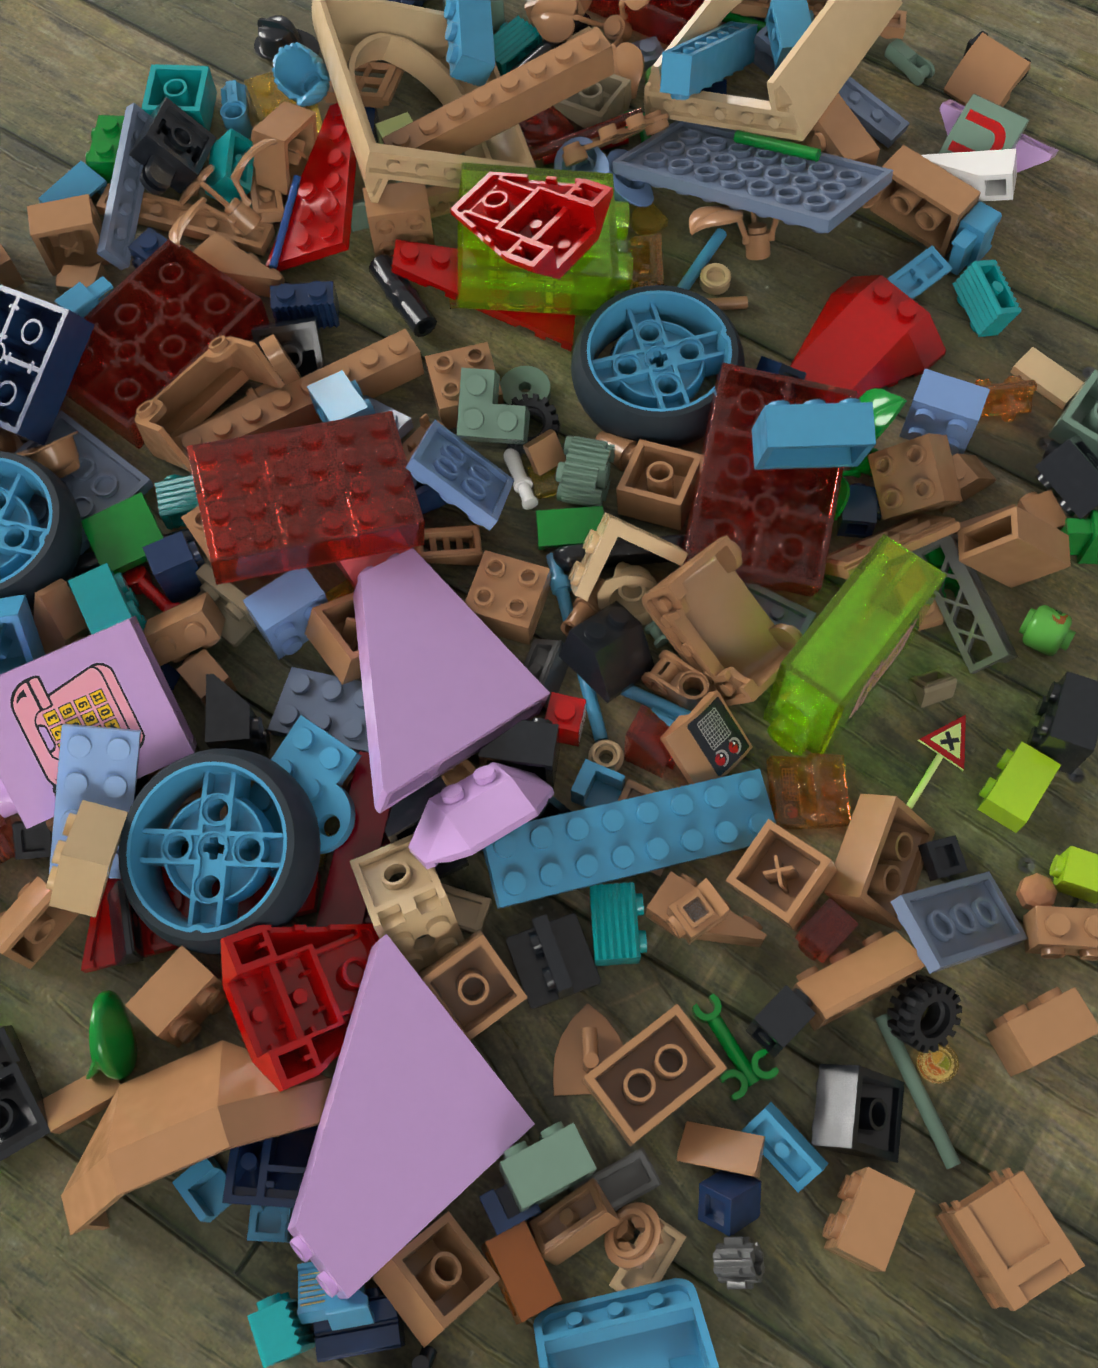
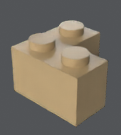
M82 800L77 814L69 813L63 830V835L68 837L66 841L58 840L52 863L58 864V867L52 866L46 884V889L52 890L49 906L96 917L120 843L121 832L128 814L127 811Z

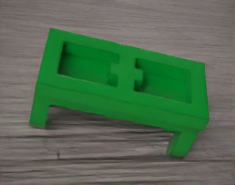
M603 506L536 511L539 550H545V547L584 544L591 529L597 530L604 515Z

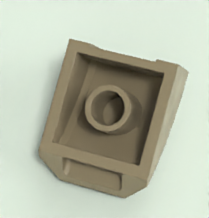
M613 74L553 106L579 126L599 135L598 130L612 123H615L617 126L623 119L624 112L628 111L632 100L631 80Z

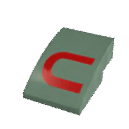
M973 94L938 154L1015 149L1030 119Z

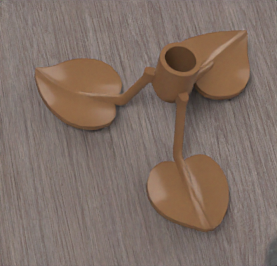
M577 0L537 1L531 11V20L538 33L551 43L559 44L569 39L575 29L574 20L594 27L598 26V28L603 30L605 36L614 41L611 45L615 74L631 80L632 99L636 98L644 72V56L639 47L627 42L632 35V26L626 20L628 14L625 13L624 5L626 3L631 10L638 11L644 8L650 0H620L618 4L620 15H611L606 19L605 23L576 15Z
M275 139L259 141L243 155L230 177L242 198L241 201L235 197L229 203L204 181L214 171L215 166L210 164L204 168L196 177L195 182H192L186 188L179 203L183 205L191 196H198L200 187H202L226 207L224 209L225 213L206 204L207 199L202 197L173 224L168 234L169 239L174 244L180 246L181 237L186 226L194 215L201 210H206L227 221L231 226L234 224L245 236L248 235L262 217L249 206L252 201L247 197L239 180L247 163L257 153L278 142Z
M711 205L700 207L692 212L689 218V230L691 235L705 228L737 222L742 235V243L745 245L746 258L749 260H763L771 255L770 241L775 240V231L779 220L773 218L769 230L766 223L757 222V215L751 212L752 223L748 225V230H746L742 220L744 217L742 210H733L727 205Z

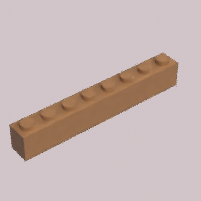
M598 26L390 133L382 138L383 144L459 155L615 74L612 45Z
M405 328L283 386L281 389L278 388L172 439L194 465L195 468L189 472L190 475L206 467L220 468L223 471L222 467L240 463L323 423L314 409L307 389L308 385L343 370L350 382L355 380L358 383L363 396L367 395L375 398L424 374L420 350Z

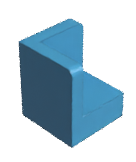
M585 759L571 788V802L586 808L616 802L625 787V775Z
M215 1157L207 1158L190 1166L172 1182L201 1222H211L231 1205L222 1203L226 1172Z

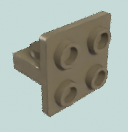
M204 563L195 572L202 584L199 587L201 591L196 596L205 592L209 593L225 617L221 638L231 646L237 647L256 627L243 599L266 585L247 571L229 582Z

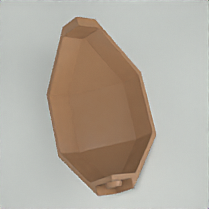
M221 1040L120 1084L61 1195L70 1236L85 1229L103 1231L110 1228L106 1210L127 1193L228 1149L319 1125L332 1079L319 1074L314 1078L280 1092L254 1065L246 1048Z

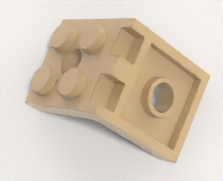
M605 512L597 530L591 529L583 544L586 554L582 562L576 561L574 563L568 580H570V587L574 595L588 601L617 537L680 566L683 565L688 553L671 542Z
M412 834L350 861L379 939L387 934L414 970L419 972L422 968L431 965L463 942L464 937L435 867L426 869L410 852L409 844L414 835ZM406 873L401 880L389 882V879L394 874ZM422 935H426V936L423 937V938L417 939L418 937H420V936H422Z

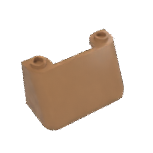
M726 535L718 538L652 587L642 596V603L683 661L707 677L709 692L718 691L727 706L754 702L809 650V647L803 641L801 632L795 626L783 623L774 625L735 571L742 565V552L739 546Z

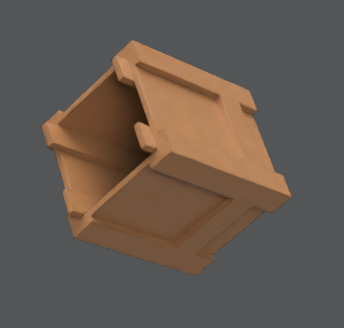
M1005 1168L1001 1170L1003 1175L1000 1176L996 1170L988 1173L992 1181L961 1201L953 1200L950 1202L952 1205L950 1208L946 1202L940 1203L939 1206L942 1212L936 1215L935 1218L991 1308L1005 1307L1009 1308L1010 1311H1016L1045 1290L1084 1267L1085 1264L1024 1170L1013 1174L1010 1168Z

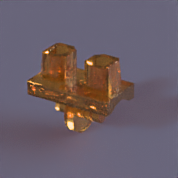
M1018 375L1009 376L1004 380V383L993 384L989 379L975 381L976 385L990 389L980 417L1001 415L1004 422H1013L1016 414L1032 411L1033 394L1037 390L1035 380L1024 381Z

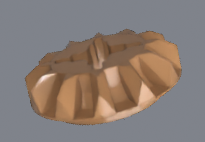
M635 1202L625 1205L616 1212L620 1222L607 1231L604 1236V1247L608 1258L616 1266L626 1271H629L630 1268L643 1269L644 1263L648 1259H656L654 1252L657 1246L664 1244L661 1231L665 1225L659 1219L658 1212L645 1203ZM635 1228L643 1233L637 1238L636 1247L629 1242V1240L634 1238Z

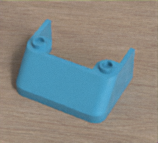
M673 1278L553 1306L540 1312L533 1324L540 1368H719L696 1288L690 1281L682 1278Z

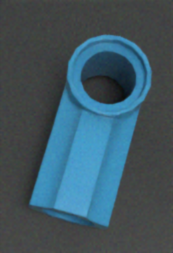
M236 80L226 81L225 86L221 88L222 107L220 109L226 131L232 128L249 139L251 138L253 128L250 121L246 86L238 83Z

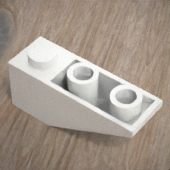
M1016 149L921 155L980 191L981 194L978 201L1013 200L1017 177Z

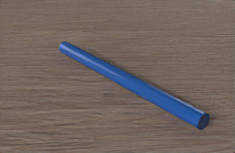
M299 175L293 176L269 265L270 269H277L301 180Z

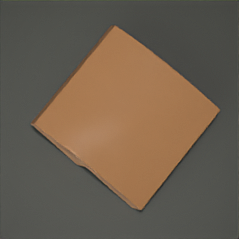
M982 32L950 77L944 88V93L966 106L971 96L976 94L1004 107L1010 99L1011 91L1029 71L1031 63Z

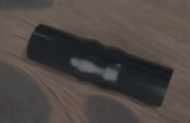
M382 254L371 261L369 272L385 293L386 298L392 303L393 308L401 315L415 336L424 337L430 334L435 329L437 320L420 298L418 291L413 288L408 279L392 273L393 260L389 255Z

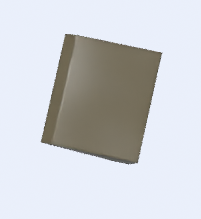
M940 668L908 679L909 685L921 708L952 698L957 685L956 677Z

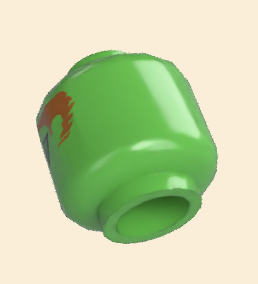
M1041 605L1037 610L1031 608L1018 632L1023 634L1022 642L1025 646L1047 656L1055 655L1059 648L1066 651L1076 634L1075 631L1070 629L1072 625L1071 616L1048 605Z

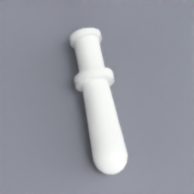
M508 448L504 452V460L514 480V491L520 494L524 509H533L538 505V499L534 496L531 489L533 482L526 475L519 452L513 448Z

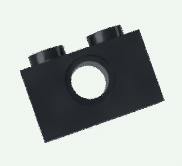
M786 985L752 1020L746 1032L763 1049H766L768 1054L774 1059L815 1016L816 1013L811 1009L813 1004L802 991L797 988L792 991Z

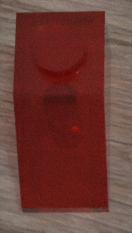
M641 705L625 735L624 760L662 778L667 768L673 770L676 766L675 761L660 740V737L669 726L644 705Z

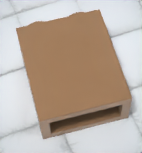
M1018 506L958 530L959 562L1010 588L1071 567L1069 535Z

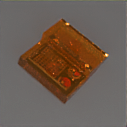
M810 753L805 758L772 755L766 760L770 804L777 825L783 829H822L849 826L851 812L844 755Z

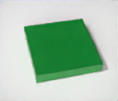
M142 492L82 520V527L100 566L107 563L114 574L119 572L122 574L148 561L142 547L164 538Z

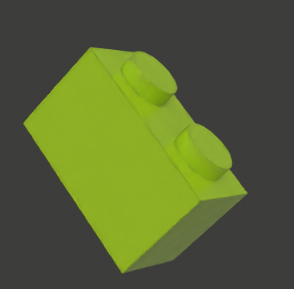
M1023 741L1014 751L1007 748L996 765L997 768L1001 769L996 780L989 777L978 794L984 799L977 810L1017 833L1027 823L1061 764Z

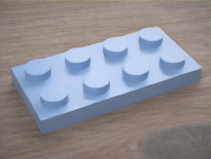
M73 724L62 725L49 874L52 866L58 867V864L52 863V857L58 840L66 841L68 837L63 835L69 813L77 814L82 800L129 812L136 794L141 730ZM119 846L108 878L121 879Z

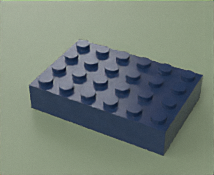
M0 284V427L44 446L95 324L66 308Z

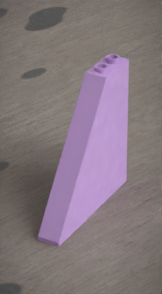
M414 548L401 554L395 553L385 562L363 569L357 577L358 581L353 594L374 807L379 814L476 754L481 748L521 720L528 721L538 715L550 695V692Z
M387 934L371 947L287 1229L293 1236V1239L289 1242L292 1249L303 1262L306 1263L309 1259L320 1272L316 1276L317 1282L331 1298L335 1295L339 1299L350 1298L504 1154V1151L509 1149L535 1124Z

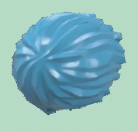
M298 42L285 45L284 48L280 47L279 53L274 56L272 61L274 63L272 72L274 73V82L277 88L300 107L311 106L320 102L327 95L330 88V77L323 60L311 49Z

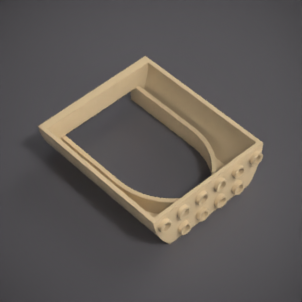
M312 0V21L315 34L371 202L378 203L388 180L471 190L489 172L528 174L529 180L537 178L539 174L519 124L465 151V155L376 143L355 79V69L359 66L375 60L389 62L423 83L439 99L443 106L479 88V86L450 77V65L446 61L448 41L445 40L447 19L444 18V11L388 0ZM496 63L486 84L500 77Z
M705 0L666 50L721 26L724 23L721 21L743 0ZM828 0L768 80L767 88L770 101L707 91L692 94L687 100L672 99L671 94L660 92L661 55L652 66L649 80L644 88L645 115L661 110L662 114L668 113L671 120L803 141L900 8L902 0Z

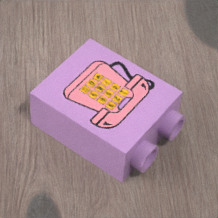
M136 616L0 674V815L7 818L18 813L26 829L54 817L61 727L63 724L141 730L137 779L195 752L197 742Z

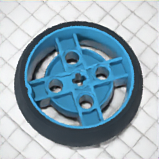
M651 285L622 292L607 300L591 314L575 342L571 359V375L581 406L600 429L606 433L637 441V443L639 439L670 447H677L696 441L709 434L729 415L739 398L744 384L745 357L741 340L734 325L714 303L687 289L667 285ZM621 336L612 356L597 359L607 345ZM722 373L721 379L707 394L690 403L699 391L705 377Z
M0 451V598L25 594L31 613H33L34 596L37 591L60 578L67 582L77 565L82 547V520L72 493L56 474L30 458ZM33 494L41 496L48 501L49 521L47 529L39 526L38 519L29 506Z
M222 748L200 751L185 756L162 769L137 795L127 814L120 837L119 870L121 881L133 909L146 926L156 935L173 945L183 946L192 952L221 954L220 940L222 938L257 925L285 927L297 914L311 892L319 868L321 848L319 825L314 808L306 792L276 762L257 753L245 750ZM251 780L261 785L272 798L281 819L283 833H274L273 827L265 814L254 803L249 801ZM202 787V797L184 807L174 818L169 829H167L171 819L183 802ZM227 804L228 814L221 820V809ZM186 841H188V844H189L188 851H187V853L182 857V855H181L182 845H183ZM259 842L260 853L253 860L251 851L254 845ZM219 846L224 847L223 854L218 853ZM161 866L165 867L173 885L190 899L188 918L172 902L163 881ZM271 871H278L272 885L259 903L248 913L237 919L239 902L255 894L267 881ZM219 880L220 890L214 897L212 887Z

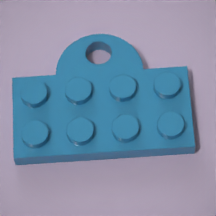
M300 715L270 760L284 768L306 792L314 808L319 825L320 854H325L343 845L354 828L355 806L351 796L341 786L361 758V755L306 717ZM255 782L250 789L249 801L254 803L265 814L273 827L274 833H283L277 807L268 792ZM336 816L340 821L339 831L335 835L328 837L324 831L325 822L330 817ZM259 842L252 848L251 857L253 860L260 853ZM271 871L270 876L275 878L278 871Z

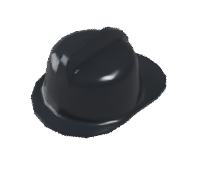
M274 15L267 19H258V37L255 40L254 49L260 57L273 60L274 56L279 53L280 47L284 48L285 45L295 44L296 42L311 49L317 55L319 54L320 48L315 37L305 31L296 29L287 17Z

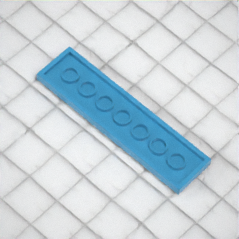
M759 768L529 821L483 848L497 909L748 848L768 819L775 824L776 821Z

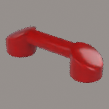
M138 565L123 574L128 587L132 588L136 595L144 594L162 612L181 604L178 602L172 603L152 584V578L144 566Z

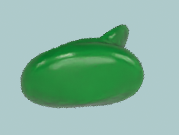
M112 990L102 991L95 998L92 1006L89 1027V1046L92 1062L86 1075L87 1080L95 1076L100 1070L109 1078L124 1079L132 1073L137 1061V1042L132 1023L123 1001Z

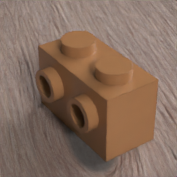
M205 592L148 619L143 632L159 666H162L170 661L173 663L180 662L190 652L200 647L207 649L215 645L221 638L225 617L209 593Z
M1035 906L1023 915L1024 932L1028 937L1024 941L1025 953L1041 954L1042 958L1058 959L1064 958L1065 955L1080 956L1081 960L1086 961L1098 960V909Z

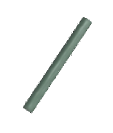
M887 1013L875 1018L946 1169L961 1164L904 1043L890 1032L892 1029L888 1027L887 1021L892 1018Z

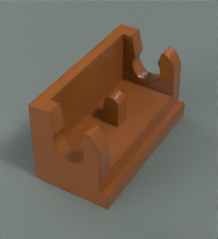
M525 1221L493 1237L480 1246L487 1262L500 1277L497 1284L516 1325L563 1300Z

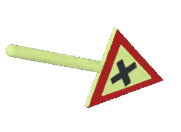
M966 715L918 740L936 752L937 755L906 805L912 809L943 758L962 771L964 770Z

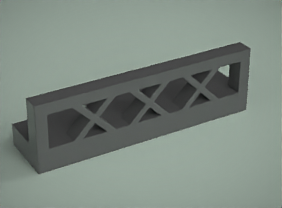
M953 533L912 551L970 674H975L997 662L1007 663L1017 658L1018 655L977 571L959 562L958 535ZM939 547L942 548L945 555L941 571L930 568L925 557L926 554ZM949 567H951L954 575L948 573ZM933 573L939 574L937 581ZM946 577L956 579L960 586L955 601L946 599L941 591ZM964 596L969 605L962 604ZM947 603L954 605L952 612ZM960 607L971 610L975 617L970 632L959 629L956 623ZM979 627L983 636L977 634ZM962 634L968 635L967 642ZM975 638L986 641L993 654L977 663L970 652Z

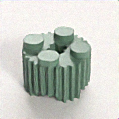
M568 435L564 444L566 461L559 462L557 466L556 482H560L557 490V500L587 507L601 506L602 501H606L611 481H609L611 463H614L615 445L608 444L607 441Z

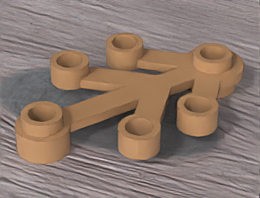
M656 110L645 116L643 113H638L627 118L625 121L628 128L622 127L617 129L615 123L602 127L598 130L600 140L599 137L591 139L593 142L581 146L580 142L576 141L562 148L564 152L562 158L566 168L587 160L589 157L586 151L596 147L601 149L611 143L612 145L619 143L645 130L647 136L661 132L670 127L668 123L670 116L668 113L662 114L661 110Z

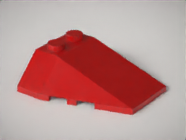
M489 172L451 207L450 211L451 215L507 263L533 273L560 279L598 241L613 196V188L581 178H576L575 183L558 182L555 176H547L546 181L529 180L528 174Z
M882 275L854 276L830 295L790 367L807 373L803 384L815 394L825 397L830 403H839L844 399H859L870 389L882 388L884 386L889 388L897 385L899 380L914 375L916 377L923 374L924 369H929L945 355L946 349L932 317L926 309Z
M307 924L294 925L292 927L257 925L220 940L223 989L247 1051L254 1065L280 1092L318 1076L340 1055L371 947L379 940L373 924H329L328 926L307 927Z

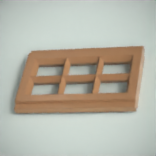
M376 60L367 62L355 69V71L364 72L363 76L355 75L364 107L383 109L384 106H389L405 71L393 64L376 62ZM370 73L385 74L384 78L368 76ZM330 80L329 91L322 100H325V103L335 104L338 101ZM363 87L375 88L378 91L377 93L362 92Z
M920 514L820 557L813 563L820 573L848 580L957 532L958 529H961L960 523L951 517Z

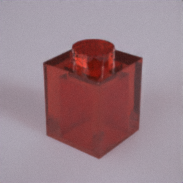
M829 898L799 930L795 938L799 941V949L813 961L818 959L823 964L859 924Z

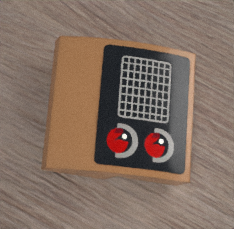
M718 691L708 692L690 714L678 716L660 737V740L689 784L724 777L753 748Z

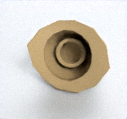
M620 562L615 567L614 576L606 579L597 592L598 607L602 610L617 600L642 625H647L653 619L643 606L642 596L658 583L644 567Z

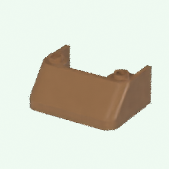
M223 335L215 338L209 344V349L155 398L145 401L137 408L135 423L145 446L155 457L191 472L195 468L172 438L201 424L249 379L280 389L285 385L255 342L232 336L225 337Z

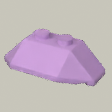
M951 99L942 102L939 108L947 135H949L965 107ZM1022 134L1015 147L1017 172L1051 160L1059 150Z
M495 762L479 767L473 774L455 784L446 786L440 793L429 798L409 844L410 852L426 869L436 867L438 863L452 862L471 856L537 817L546 806L548 799L554 795L553 788L535 773Z

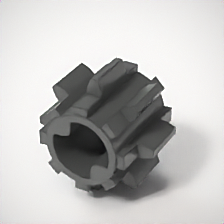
M725 1237L724 1243H717L715 1253H713L714 1274L718 1277L717 1281L719 1283H727V1289H753L754 1283L762 1282V1276L765 1273L764 1253L761 1251L758 1242L751 1243L750 1237Z

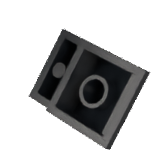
M12 1025L0 1028V1161L51 1133L47 1124L43 1103L44 1098Z

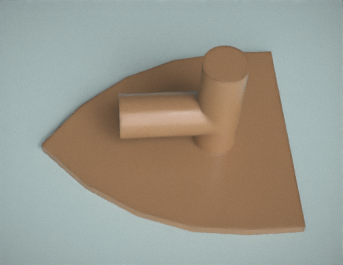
M588 1003L572 1018L560 1038L554 1057V1096L591 1094L583 1083V1077L623 1046L618 1033L608 1020Z

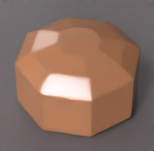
M1036 873L1020 881L1016 896L1023 908L1031 910L1035 906H1052L1058 891L1050 878Z

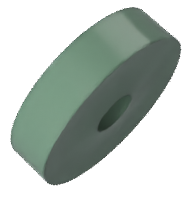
M515 367L509 370L500 381L504 405L507 403L511 405V399L517 397L518 400L523 399L522 394L526 393L528 398H533L534 393L539 394V399L541 400L544 397L550 400V381L547 375L536 367ZM523 389L530 390L528 392H521Z

